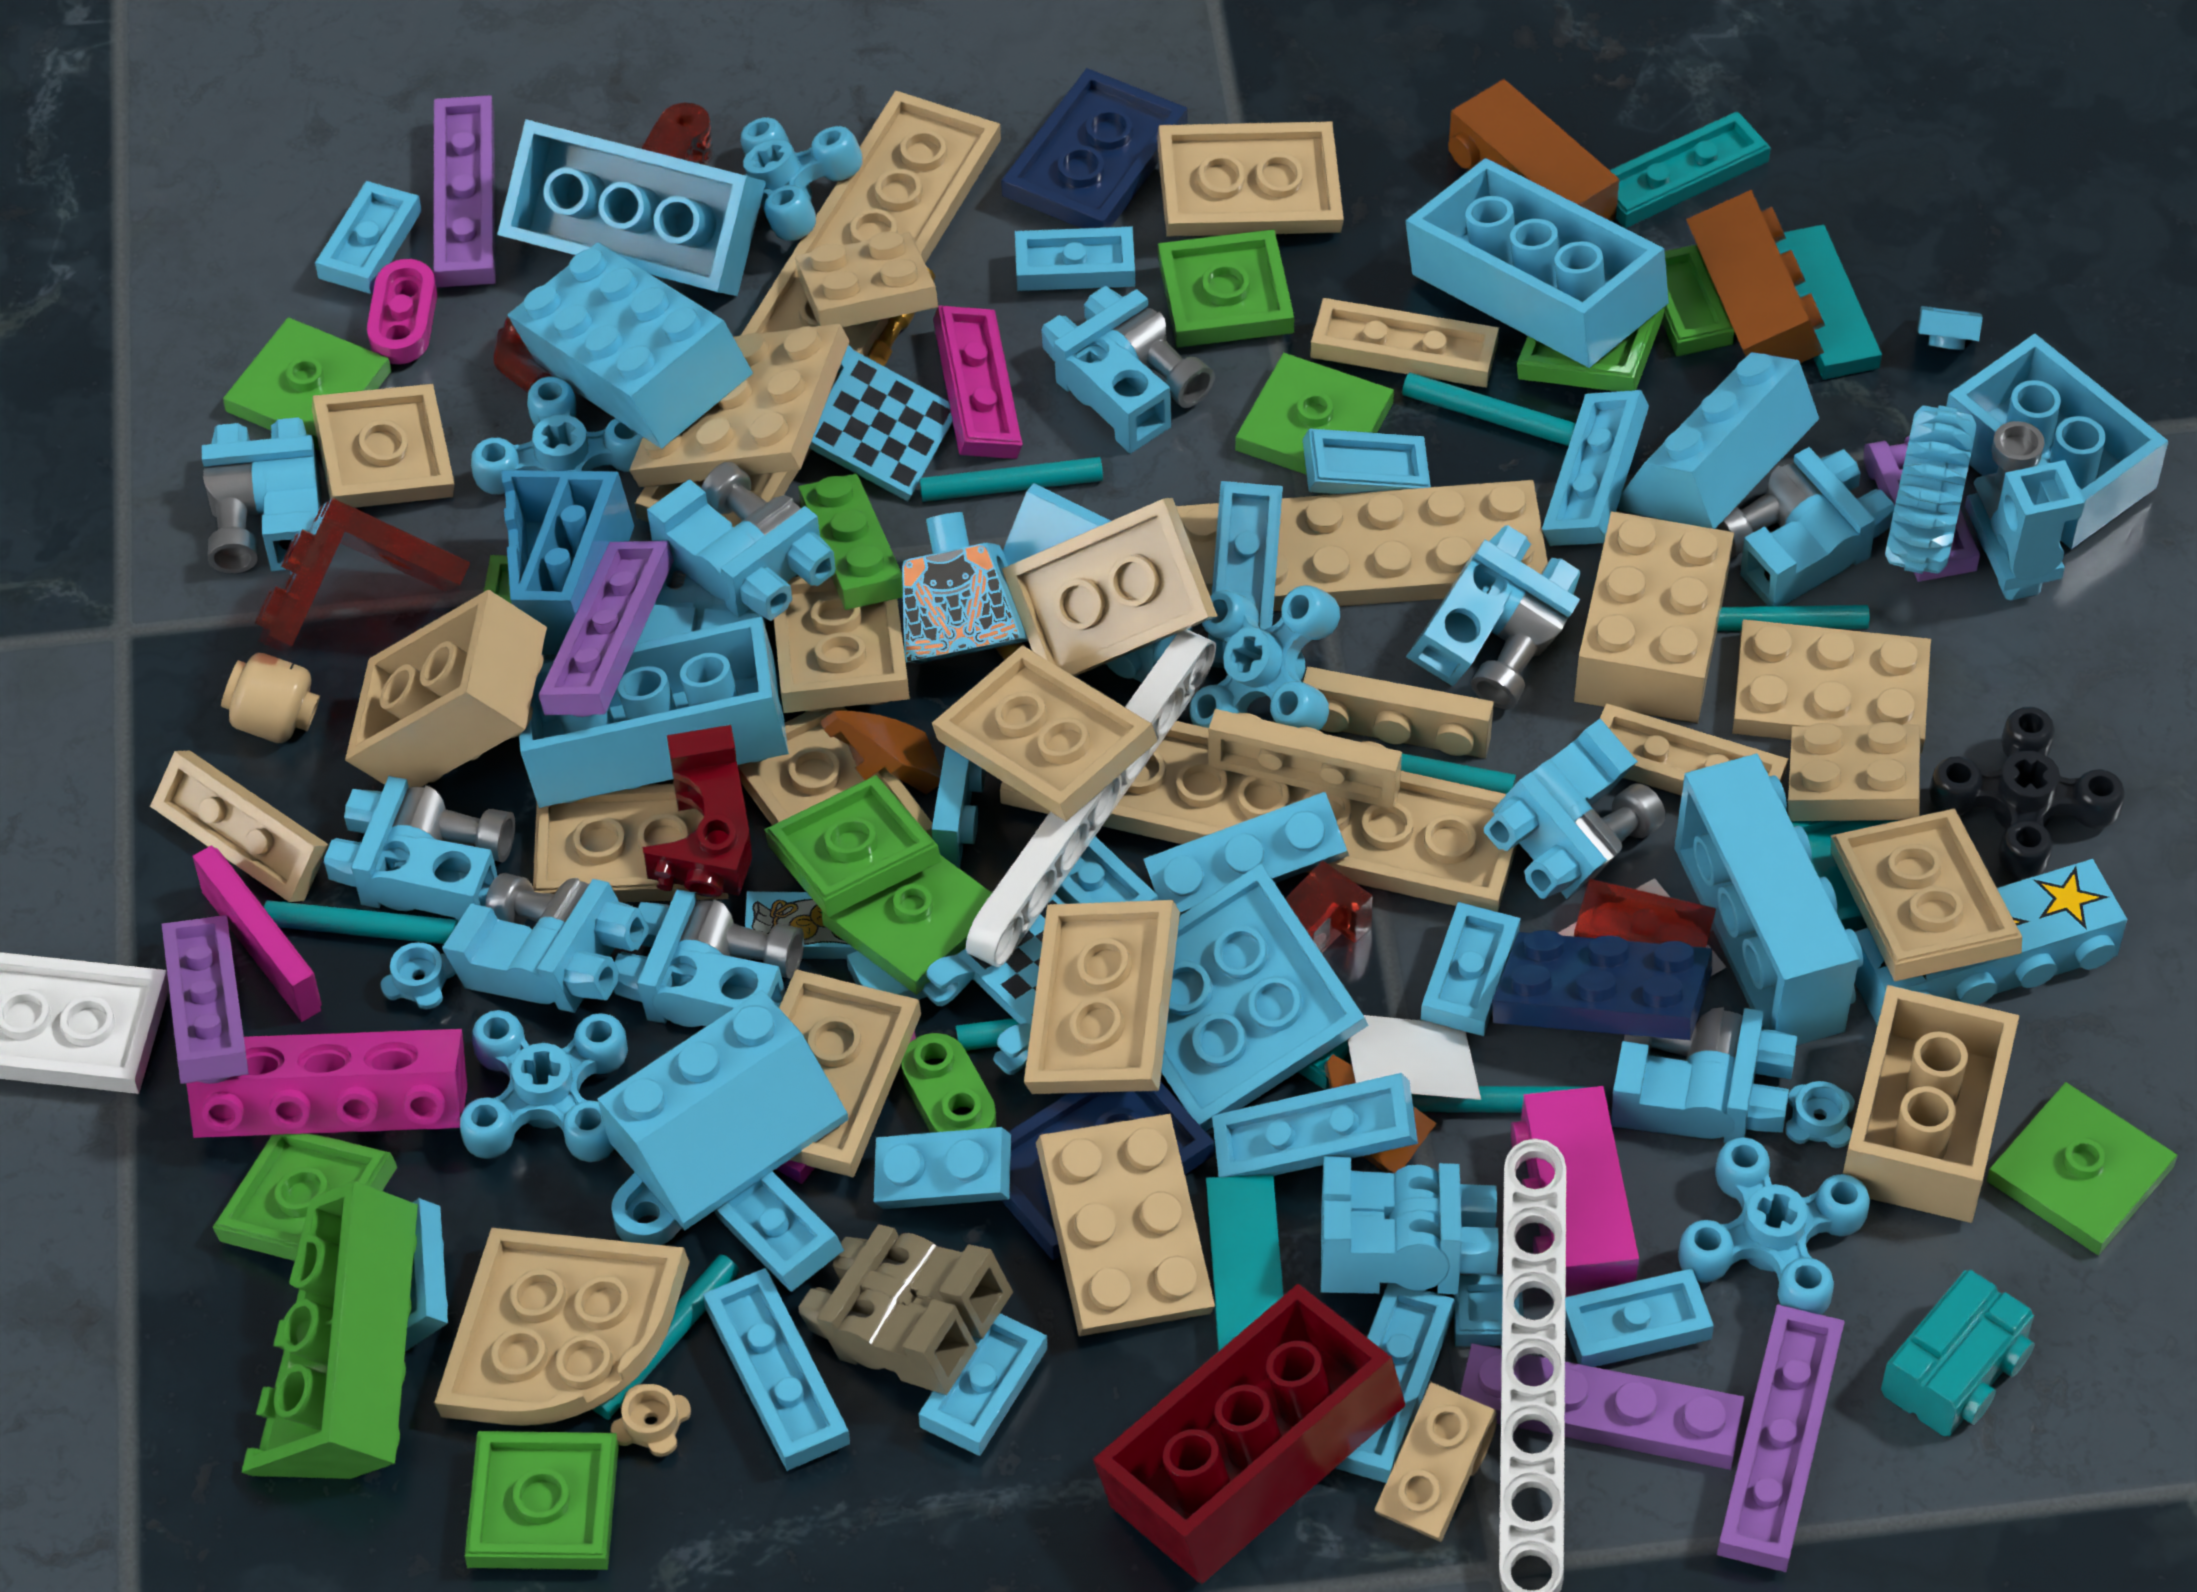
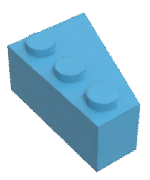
M501 470L506 498L504 516L509 540L507 558L511 603L547 627L542 654L557 655L609 542H628L632 535L634 523L618 472Z

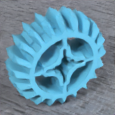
M1922 405L1915 412L1885 551L1889 564L1904 567L1905 571L1923 574V571L1939 574L1947 566L1977 425L1973 415L1957 412L1956 408L1941 405L1938 408Z

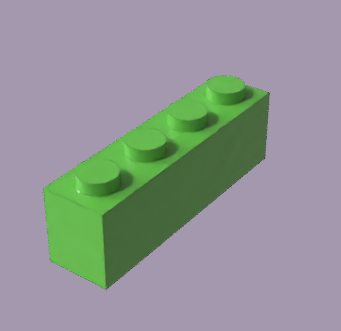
M351 1181L310 1198L289 1284L299 1289L297 1301L287 1312L285 1319L279 1321L273 1346L283 1349L284 1352L275 1388L263 1387L256 1415L267 1418L260 1448H247L241 1473L267 1477L352 1479L395 1464L396 1449L400 1440L398 1424L401 1391L406 1373L404 1357L407 1323L411 1312L410 1290L413 1256L417 1246L415 1233L418 1204L357 1181Z

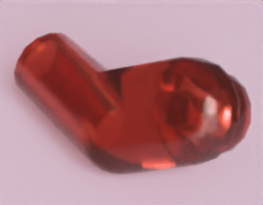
M506 317L504 327L498 330L493 362L498 371L528 393L535 382L545 377H551V374L532 360V355L509 317Z

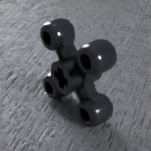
M2035 707L2019 708L2013 711L2006 719L2001 742L2003 752L2008 759L2004 762L2002 769L1985 771L1979 769L1968 758L1960 756L1949 757L1942 760L1936 766L1929 787L1931 802L1939 811L1955 809L1959 816L1970 812L1974 807L1994 809L1996 819L2001 826L2007 829L2003 834L1999 848L2000 864L2007 874L2021 880L2041 875L2048 867L2053 843L2051 834L2045 826L2049 823L2050 817L2067 814L2074 816L2079 823L2093 829L2105 828L2112 825L2120 816L2125 798L2123 783L2110 771L2102 769L2091 770L2084 773L2080 778L2069 779L2060 776L2058 766L2048 757L2055 734L2053 721L2046 712Z

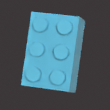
M2036 334L2030 336L1948 395L1946 407L1956 408L1957 412L1973 415L1977 426L1969 465L1982 476L1997 473L1999 466L1993 460L1991 451L1994 435L2000 426L2013 421L2029 423L2042 433L2044 448L2037 466L2066 461L2085 501L2082 517L2065 521L2060 540L2070 549L2076 547L2157 488L2168 440Z

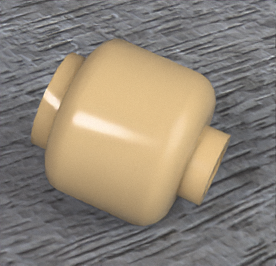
M257 653L247 663L239 660L236 662L227 683L221 707L229 709V722L234 728L275 743H283L291 738L296 728L308 731L320 696L309 692L312 680L311 674L306 668L265 653Z

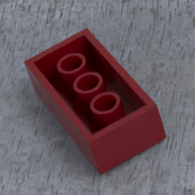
M1297 1284L1093 1458L1110 1507L1202 1585L1400 1412L1406 1404L1392 1357L1300 1284Z

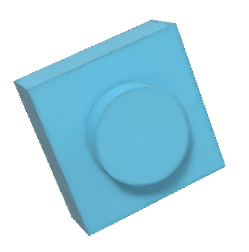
M1921 306L1917 330L1919 334L1930 335L1928 343L1930 346L1964 350L1966 340L1979 341L1983 317L1981 313Z

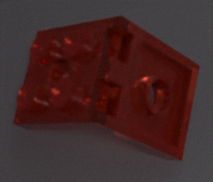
M331 498L330 502L327 501L324 506H320L309 532L301 529L299 534L296 533L280 565V567L290 571L283 588L275 586L273 590L270 589L256 616L254 623L264 627L258 641L279 651H283L293 645L339 543L444 592L461 585L471 562Z

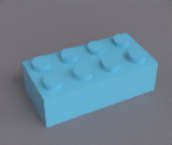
M525 119L497 235L577 255L599 242L651 275L719 293L738 296L766 181Z
M1487 158L1479 162L1405 220L1412 275L1588 368L1669 303L1663 247Z
M599 242L575 255L566 268L545 285L532 290L525 297L524 302L507 315L538 367L553 377L565 380L575 392L661 449L753 374L723 319Z
M763 617L637 643L607 712L603 715L587 717L544 715L539 692L553 662L545 663L536 677L531 701L533 708L532 718L526 729L519 735L520 752L539 808L560 803H571L583 798L625 789H636L643 785L673 779L667 735L731 725L737 765L760 762L768 758L789 754L779 676Z
M1758 753L1687 772L1684 774L1674 849L1750 1008L1764 1011L1762 1029L1798 1036L1797 1045L1845 1032L1850 1004H1853L1856 999L1854 983L1857 968L1863 964L1861 945L1855 932L1852 929L1845 930L1837 915L1836 896L1830 881L1826 877L1819 878L1811 862L1812 853L1806 832L1801 826L1794 827L1786 812V796L1780 780L1775 775H1768Z

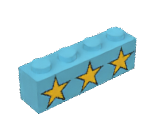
M2094 860L2083 861L1997 888L2022 935V954L1894 981L1869 929L1856 931L1855 934L1862 949L1863 964L1857 968L1855 984L1877 1026L1887 985L1979 1005L1990 999L1994 994L2020 986L2025 988L2037 987L2046 983L2055 975L2081 967L2083 969L2098 968L2109 962L2113 957L2118 956L2127 918Z

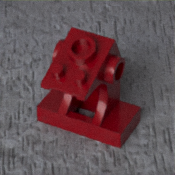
M731 725L667 735L678 812L697 809L703 815V819L699 823L698 828L684 839L642 847L647 879L657 880L656 887L662 891H672L673 885L679 884L684 885L688 891L704 897H718L722 893L739 896L752 860V851Z

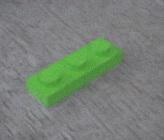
M858 474L843 477L830 476L819 482L798 486L801 508L806 506L818 516L820 537L834 551L836 570L831 578L845 610L902 598V572Z

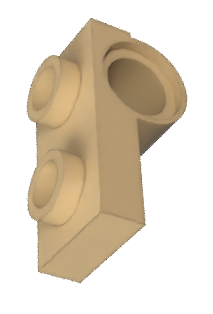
M1430 1382L1374 1511L1380 1516L1442 1542L1470 1475L1474 1476L1478 1471L1491 1444L1497 1424L1495 1409Z

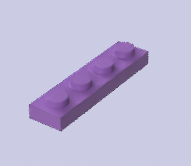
M492 95L434 99V276L436 287L496 284L494 107Z
M669 541L609 542L539 692L544 715L587 717L606 714L674 562Z
M227 915L163 923L162 932L181 1084L198 1081L213 1084L225 1081L230 1077L248 1075Z
M1777 1304L1717 1555L1783 1572L1787 1571L1845 1320Z
M1471 1343L1460 1395L1495 1409L1497 1424H1501L1502 1349ZM1529 1354L1519 1358L1513 1369L1518 1381L1532 1387L1546 1383L1554 1371L1549 1359ZM1565 1362L1564 1437L1731 1470L1744 1396ZM1529 1420L1517 1426V1428L1553 1435L1550 1428L1541 1421Z

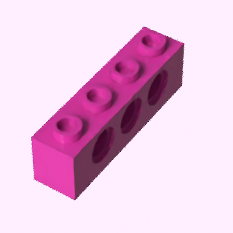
M462 1029L244 1037L248 1075L230 1077L225 1081L213 1084L199 1081L186 1083L194 1138L460 1128V1117L464 1109L468 1086Z

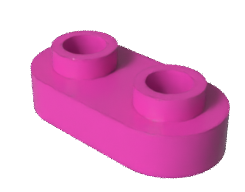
M401 259L387 264L377 274L367 323V333L371 351L389 358L390 364L412 362L422 356L428 348L437 301V289L434 274L425 263L414 259Z

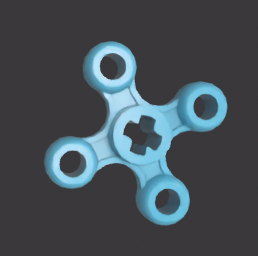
M762 117L748 123L740 135L741 147L745 154L743 160V167L747 173L745 176L766 181L761 206L774 233L785 241H795L805 237L816 225V213L810 201L812 189L809 183L820 177H825L831 181L846 180L854 176L860 170L863 163L862 152L855 136L849 129L842 126H833L821 131L813 139L811 148L795 153L780 123L770 117Z
M545 377L535 382L528 392V412L534 426H536L532 432V440L521 445H513L502 438H488L477 444L471 455V469L477 486L484 492L495 495L505 493L501 470L592 471V469L602 465H612L617 470L630 472L629 469L643 436L616 418L609 422L604 430L586 432L583 423L576 418V399L570 384L558 377Z
M1303 585L1296 587L1287 594L1281 608L1282 617L1270 628L1260 629L1258 626L1259 615L1257 608L1248 598L1228 590L1217 591L1210 595L1217 617L1203 622L1202 625L1211 636L1227 643L1223 660L1228 675L1218 685L1205 686L1195 693L1189 706V715L1193 725L1209 728L1215 709L1236 714L1247 713L1250 703L1259 697L1269 696L1271 699V715L1276 723L1297 728L1311 727L1317 730L1323 728L1329 715V703L1325 695L1317 688L1301 682L1305 673V658L1301 650L1311 640H1320L1328 637L1338 626L1340 607L1335 598L1314 586Z
M497 1010L482 1015L475 1022L472 1030L475 1056L489 1070L506 1073L510 1078L507 1089L496 1098H478L470 1102L463 1109L460 1117V1132L462 1141L468 1151L479 1158H496L504 1154L511 1147L516 1131L522 1125L529 1123L534 1127L543 1129L560 1126L564 1132L566 1146L571 1154L581 1161L596 1162L608 1157L614 1150V1147L610 1144L606 1134L599 1103L582 1098L579 1089L582 1082L588 1076L594 1073H611L624 1063L628 1053L625 1029L619 1020L607 1014H592L579 1023L574 1039L561 1049L556 1045L548 1043H538L529 1046L525 1040L521 1023L517 1017L509 1012Z
M1745 1137L1732 1139L1723 1146L1718 1154L1715 1177L1720 1189L1725 1194L1739 1201L1742 1213L1737 1219L1727 1224L1702 1220L1689 1225L1682 1234L1679 1244L1678 1260L1681 1269L1687 1270L1692 1268L1699 1282H1713L1723 1277L1732 1264L1739 1260L1747 1259L1750 1264L1760 1270L1775 1271L1779 1280L1777 1295L1780 1305L1823 1315L1831 1303L1834 1281L1828 1267L1808 1254L1806 1243L1818 1233L1828 1232L1831 1235L1841 1237L1852 1235L1859 1231L1867 1219L1870 1204L1867 1188L1859 1179L1851 1175L1839 1174L1829 1177L1821 1184L1818 1191L1802 1198L1798 1192L1787 1186L1771 1184L1769 1177L1770 1159L1767 1150L1761 1143Z

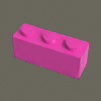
M1597 1086L1524 1094L1521 1121L1511 1122L1512 1148L1525 1140H1545L1556 1146L1565 1160V1297L1635 1282L1639 1255L1604 1087ZM1539 1158L1526 1160L1529 1178L1522 1179V1185L1531 1189H1540L1549 1185L1555 1176V1170L1551 1164ZM1538 1223L1541 1236L1533 1238V1254L1545 1252L1554 1243L1555 1237L1549 1227Z

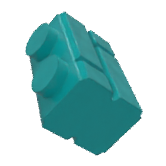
M1964 1270L1887 1362L1881 1386L1884 1397L1909 1414L1913 1412L1917 1414L1918 1420L1943 1437H1950L1964 1419L1972 1425L1976 1424L1987 1411L1995 1397L1996 1390L1991 1387L2002 1372L2010 1377H2014L2024 1366L2034 1349L2035 1343L2028 1339L2034 1318L2031 1309L2008 1293L1998 1292L1994 1284L1973 1270Z

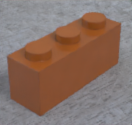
M1505 79L1451 111L1448 151L1461 167L1471 170L1479 162L1487 158L1611 222L1616 219L1620 179Z
M1749 190L1686 219L1746 357L1751 352L1799 360L1802 363L1824 353L1815 330L1824 327L1825 323L1812 294L1809 293L1801 298L1798 295L1795 287L1806 281L1792 250L1780 254L1776 243L1785 240L1786 237L1773 207L1761 211L1752 190Z

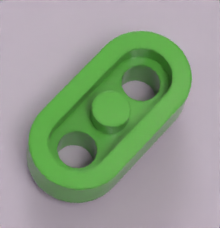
M930 1033L922 1035L909 1043L901 1062L903 1082L930 1133L996 1128L994 1101L959 1041L946 1034ZM933 1058H939L944 1060L942 1063L937 1065H929L925 1063L926 1060ZM959 1107H967L972 1110L967 1115L952 1113V1111Z

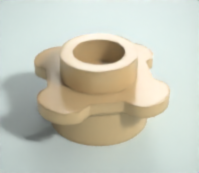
M639 1384L633 1386L627 1391L621 1407L622 1418L613 1422L611 1432L617 1433L618 1444L621 1446L634 1443L649 1448L654 1456L662 1457L669 1455L677 1447L675 1435L680 1423L686 1421L691 1415L690 1404L684 1396H673L668 1389L660 1385ZM655 1416L658 1419L652 1425L645 1423V1419Z

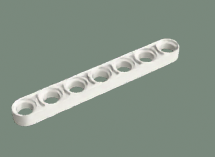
M1187 629L1175 636L1125 706V708L1152 723L1158 742L1068 821H1064L1052 812L1048 814L974 919L966 940V951L968 954L995 967L1002 966L1009 959L1203 684L1214 661L1216 653V643Z
M1540 1139L1525 1140L1514 1146L1507 1155L1504 1166L1499 1552L1500 1581L1504 1592H1560L1564 1577L1566 1165L1564 1156L1559 1149L1550 1142ZM1532 1158L1544 1159L1555 1170L1554 1179L1544 1188L1531 1189L1525 1187L1516 1178V1169L1522 1162ZM1533 1222L1544 1224L1553 1232L1555 1237L1554 1243L1543 1253H1526L1515 1242V1235L1522 1226ZM1535 1287L1543 1289L1550 1294L1554 1300V1307L1549 1315L1542 1319L1531 1320L1524 1318L1517 1312L1514 1307V1301L1518 1294L1525 1289ZM1532 1353L1543 1355L1549 1359L1554 1369L1553 1375L1546 1383L1534 1387L1524 1385L1518 1381L1513 1372L1514 1365L1518 1359ZM1529 1420L1543 1422L1553 1433L1552 1443L1541 1453L1530 1454L1523 1452L1517 1448L1512 1438L1513 1432L1518 1425ZM1525 1488H1539L1549 1495L1553 1506L1547 1517L1540 1521L1530 1522L1521 1519L1515 1514L1512 1509L1513 1498ZM1531 1555L1541 1557L1549 1564L1552 1570V1576L1547 1585L1533 1591L1522 1589L1516 1585L1511 1577V1570L1516 1561Z

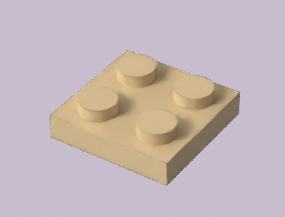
M883 232L874 235L867 241L843 246L825 244L816 247L810 253L795 255L799 280L819 326L841 324L842 327L938 307L936 286L911 232L901 234Z
M433 384L313 396L312 413L332 510L453 497L454 479Z
M1881 722L1875 725L1836 726L1830 723L1792 726L1788 792L1790 820H1904L1918 817L1920 812V725H1900L1894 722Z

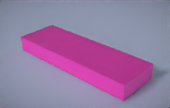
M938 305L933 317V323L959 455L1017 459L1022 448V440L995 310Z
M211 845L193 855L202 893L220 916L227 915L230 930L300 1021L303 1022L320 1012L322 1004L314 972L219 849Z

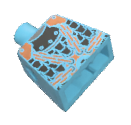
M963 512L927 518L926 522L932 554L904 560L902 565L904 654L906 662L926 663L1027 642V635L1002 572V568L1007 567L1008 564L1001 547L992 543L969 546Z

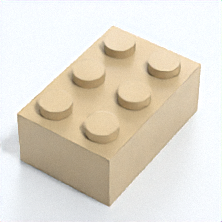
M1611 511L1579 653L1574 702L1605 707L1606 703L1641 714L1698 723L1720 610L1728 579L1734 532Z
M488 589L369 658L345 761L384 785L388 776L407 779L408 788L422 787L429 782L437 781L444 774L469 760L472 761L479 758L484 752L509 738L519 736L526 729L532 718L533 708L531 701L536 677L543 666L542 649L547 627Z
M1887 985L1843 1174L1859 1179L1867 1188L1870 1199L1972 1223L1984 1178L2020 1015Z

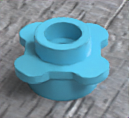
M421 942L410 943L399 948L392 956L390 961L391 974L382 979L381 989L384 996L390 1000L405 998L417 1002V1005L422 1009H432L442 1002L441 990L446 980L453 977L456 972L447 956L440 954L435 947ZM417 975H425L421 980L413 979Z
M1825 1081L1798 1085L1791 1089L1788 1102L1793 1107L1792 1119L1786 1123L1785 1127L1786 1135L1790 1140L1799 1144H1803L1808 1140L1827 1142L1833 1148L1844 1147L1850 1142L1852 1130L1847 1125L1848 1114L1853 1111L1855 1102L1849 1092ZM1814 1114H1822L1826 1118L1818 1120L1814 1117Z

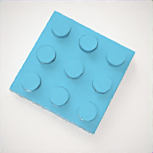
M1261 863L1180 915L1161 1072L1186 1111L1205 1132L1213 1127L1212 1115L1243 1108L1369 1026L1365 1017Z

